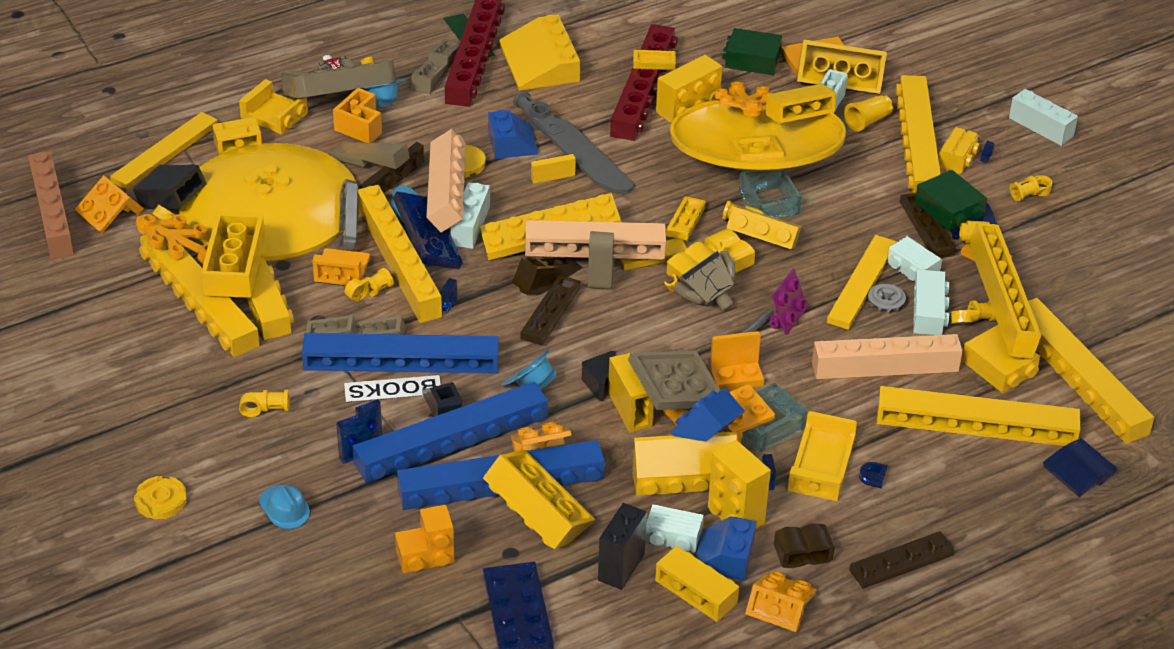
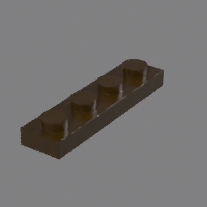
M418 142L414 143L408 148L410 158L397 169L384 166L360 184L359 189L379 185L384 194L424 163V145Z
M916 193L900 195V204L926 248L938 257L954 255L955 246L942 225L915 203Z
M559 274L521 330L520 339L543 345L581 288V281Z
M939 531L851 563L849 571L862 589L951 557L954 554V547L942 532Z

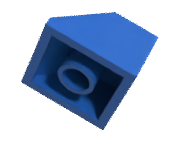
M510 110L488 112V134L495 159L538 155V148L530 124Z
M730 516L703 529L696 558L704 564L711 566L724 577L745 581L755 540L756 521Z

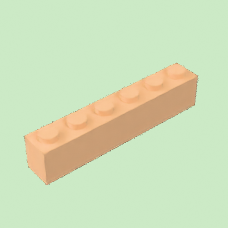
M452 129L430 143L427 218L440 232L463 219L466 143L463 137L459 134L457 135Z
M526 220L525 256L589 258L590 231L614 233L613 258L665 259V224Z
M957 334L814 342L812 365L816 379L959 372L962 348Z

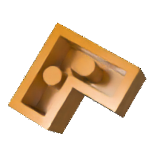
M360 88L353 91L333 109L334 130L365 143H372L382 134L381 112L376 111V94Z
M446 505L420 509L421 528L395 533L396 553L402 573L454 563V531Z

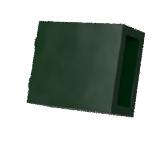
M734 28L732 35H728L726 47L723 49L722 59L726 60L725 68L774 76L781 53L782 35Z
M953 170L917 184L915 203L949 231L960 227L961 223L974 221L985 214L987 198Z

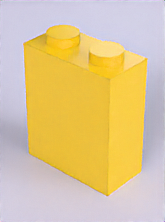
M997 325L966 342L961 361L1001 393H1004L1037 374L1040 355L1035 352L1033 358L1009 356L1000 328Z
M630 353L609 358L608 394L630 433L652 427L654 405L628 361Z

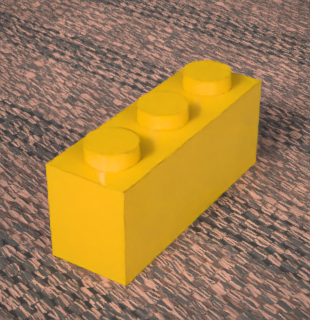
M822 83L767 94L766 115L780 124L835 112L836 92Z
M736 205L732 208L726 228L793 249L796 246L802 226Z
M676 546L656 563L655 581L714 621H720L738 604L739 586L731 579H727L715 571L711 566L695 558L690 552Z

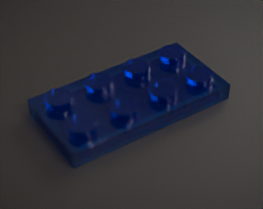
M397 191L392 198L422 263L460 269L463 261L448 228L440 232L427 218L428 197Z
M527 562L483 568V579L497 648L554 649L536 563Z

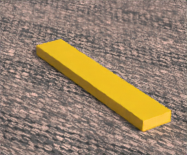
M203 112L199 113L110 176L111 182L125 190H129L148 176L157 166L164 165L212 131V124H217L218 119Z
M878 235L874 236L827 317L828 324L847 330L850 329L866 301L870 289L874 287L887 264L890 246L896 244L897 241Z

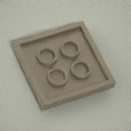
M697 351L630 353L628 361L656 410L690 409L697 401L706 397L713 390L717 393L720 392L719 387Z

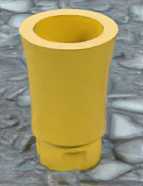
M875 96L864 101L849 103L844 109L845 121L849 128L855 132H860L870 124L889 115L893 111L892 101L888 96Z

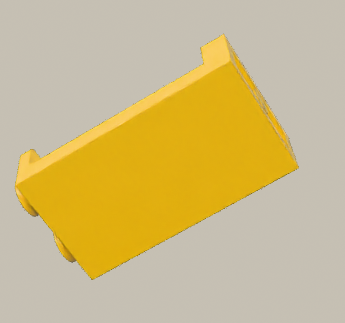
M812 411L808 412L806 427L794 466L790 470L788 491L838 502L855 441L857 421Z

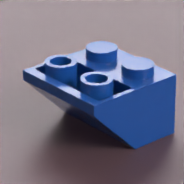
M726 388L718 393L713 390L706 397L697 401L688 413L686 412L675 421L678 426L670 433L675 437L706 442L729 426L745 410Z

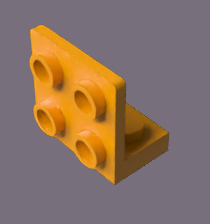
M103 175L75 208V211L98 231L103 233L123 209L127 213L132 210L139 215L144 208Z
M326 248L323 255L315 254L313 257L314 282L347 285L354 278L362 280L370 254Z
M759 331L712 337L709 372L714 381L719 385L720 391L724 388L728 391L735 390L748 384L752 388L764 385V378L758 364L761 339Z
M745 385L730 392L745 412L720 432L736 431L737 441L741 443L743 438L742 432L775 419V413L751 385Z
M548 422L542 424L540 429L533 430L532 427L517 429L518 433L511 434L513 451L516 452L565 445L564 437L571 436L572 434L571 430L563 427V425H557V422Z
M777 571L767 572L753 584L745 614L796 632L799 629L805 605L816 595L817 589L811 587V584L806 581L787 579L783 573Z

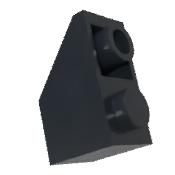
M453 382L422 390V394L434 417L462 407L461 396Z

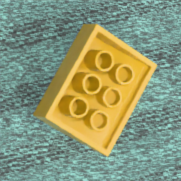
M559 14L538 17L499 39V45L519 91L580 82V60Z

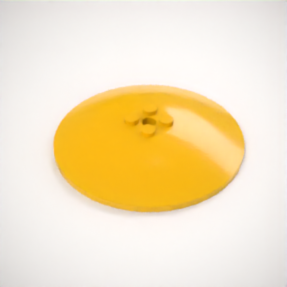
M720 99L697 104L678 114L671 123L670 137L679 150L707 163L744 171H775L814 163L829 157L843 146L846 138V129L841 119L833 113L779 124L766 115V105L763 106L759 116H746L741 108L720 105Z
M288 143L249 145L222 153L202 164L199 168L207 184L179 209V214L187 218V224L192 229L196 224L204 225L207 228L205 238H193L202 246L209 244L217 213L263 215L265 240L260 258L264 257L266 261L290 259L316 251L339 237L341 187L345 179L356 180L344 164L317 149Z

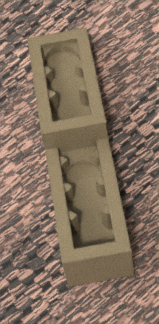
M444 38L428 52V60L412 74L411 90L431 94L454 61L460 42Z
M343 142L329 153L330 156L337 160L365 167L369 162L393 169H397L410 158L407 143Z
M354 315L307 321L305 333L406 335L407 328L402 315L357 322Z

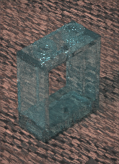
M785 169L740 172L739 191L749 207L762 210L766 215L775 218L800 214L801 195ZM778 188L784 198L761 202L756 192Z
M776 383L761 389L757 393L768 406L773 404L786 417L765 428L759 425L742 432L743 439L758 453L805 429L807 411Z

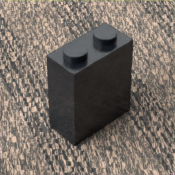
M159 165L132 190L139 205L143 208H156L157 205H160L165 209H181L207 183L199 165Z
M622 503L599 537L598 581L620 590L623 589L645 555L647 511Z

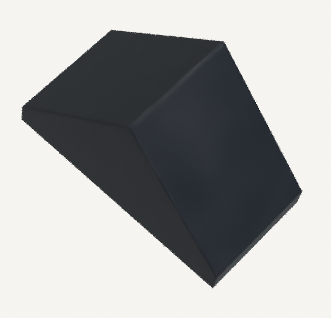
M609 351L582 362L581 379L598 401H604L608 391L609 358L616 356L617 351Z

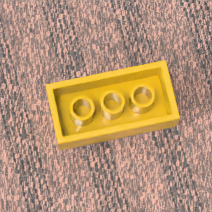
M216 214L201 271L203 296L251 298L265 240L263 215Z

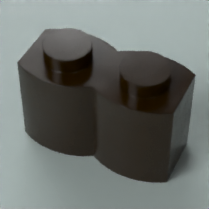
M811 523L802 528L784 527L775 531L773 544L783 568H797L806 564H824L833 560L835 547L825 524Z

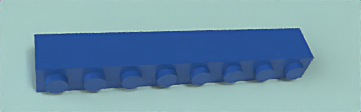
M304 333L302 361L303 370L498 374L499 336Z
M535 382L514 388L352 446L354 465L366 483L397 472V470L407 469L548 418V399Z
M598 440L527 451L561 486L604 479L605 460ZM500 455L397 470L398 491L403 510L498 496L499 494H496L489 488V484L483 477Z

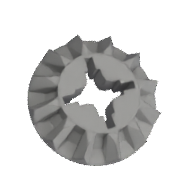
M891 284L876 285L868 293V301L871 302V307H878L879 311L886 310L888 313L891 310L898 311L900 307H904L906 300L903 290Z

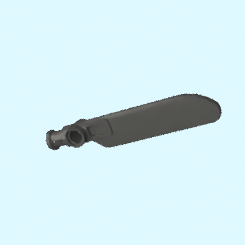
M526 90L520 91L515 96L513 103L516 107L523 110L524 115L529 119L531 128L542 131L565 155L574 154L576 165L595 184L617 194H628L633 190L634 184L571 122L555 118L550 113V106L547 103L533 100L531 94Z

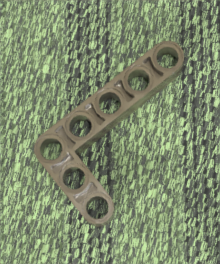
M393 60L310 73L302 71L281 73L284 95L295 98L311 97L396 82Z
M590 231L588 288H612L615 259L613 258V232Z

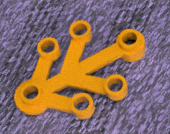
M731 82L729 92L727 89L715 90V98L720 99V105L741 108L746 116H759L763 106L766 105V95L772 94L769 92V87L760 86L756 88L755 94L748 96L743 82Z
M150 214L137 217V230L148 236L150 247L154 249L162 248L165 239L170 257L174 259L182 258L183 246L197 252V260L202 264L204 263L208 244L201 246L187 239L205 238L207 228L204 225L196 224L193 226V229H184L187 218L180 214L174 215L173 219H156ZM165 227H175L177 229H167Z

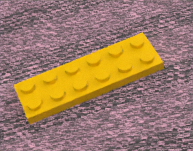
M609 193L497 222H490L481 225L480 229L488 260L525 251L526 220L621 223V219L613 195Z

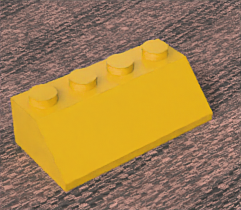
M802 40L797 82L820 84L827 71L832 69L847 74L846 89L880 94L887 52Z
M736 431L719 432L706 442L675 437L673 435L634 438L632 474L636 496L709 491L712 453L737 440Z
M526 450L501 454L483 477L489 484V488L496 494H499L506 501L507 506L517 512L524 519V523L529 528L535 530L542 537V541L550 548L558 549L567 546L596 520Z

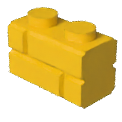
M256 117L212 124L214 142L219 155L240 147L262 144L261 132Z
M955 127L939 152V167L944 170H953L957 174H961L965 167L969 168L973 161V155L977 156L980 149L978 133L966 132L965 129Z

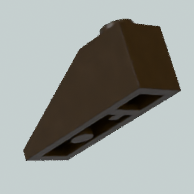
M544 256L521 258L512 283L520 288V292L526 295L543 293L550 289L559 274L569 277L579 271L581 266L568 257Z

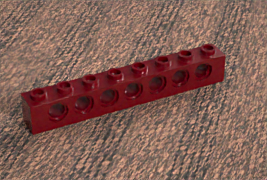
M475 0L444 87L445 104L470 107L472 99H476L477 86L481 84V74L485 72V62L489 60V50L493 48V38L497 36V27H500L501 15H504L505 3H502V0Z
M651 24L640 50L673 51V48L676 49L678 37L675 36V28ZM632 68L611 118L610 137L635 141L638 133H642L644 121H647L649 108H652L654 96H657L658 78L663 76L667 70Z

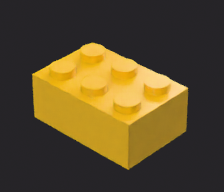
M703 55L659 77L656 113L672 123L674 118L684 110L703 102L716 100L715 90L721 89L722 65L707 55Z
M737 440L712 453L708 508L712 514L717 515L721 520L731 516L756 521L757 529L765 524L771 470Z

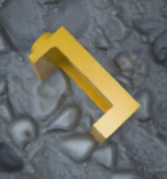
M267 79L239 100L241 118L256 117L259 126L281 135L308 113L307 97L298 98L296 101L274 93L272 81Z

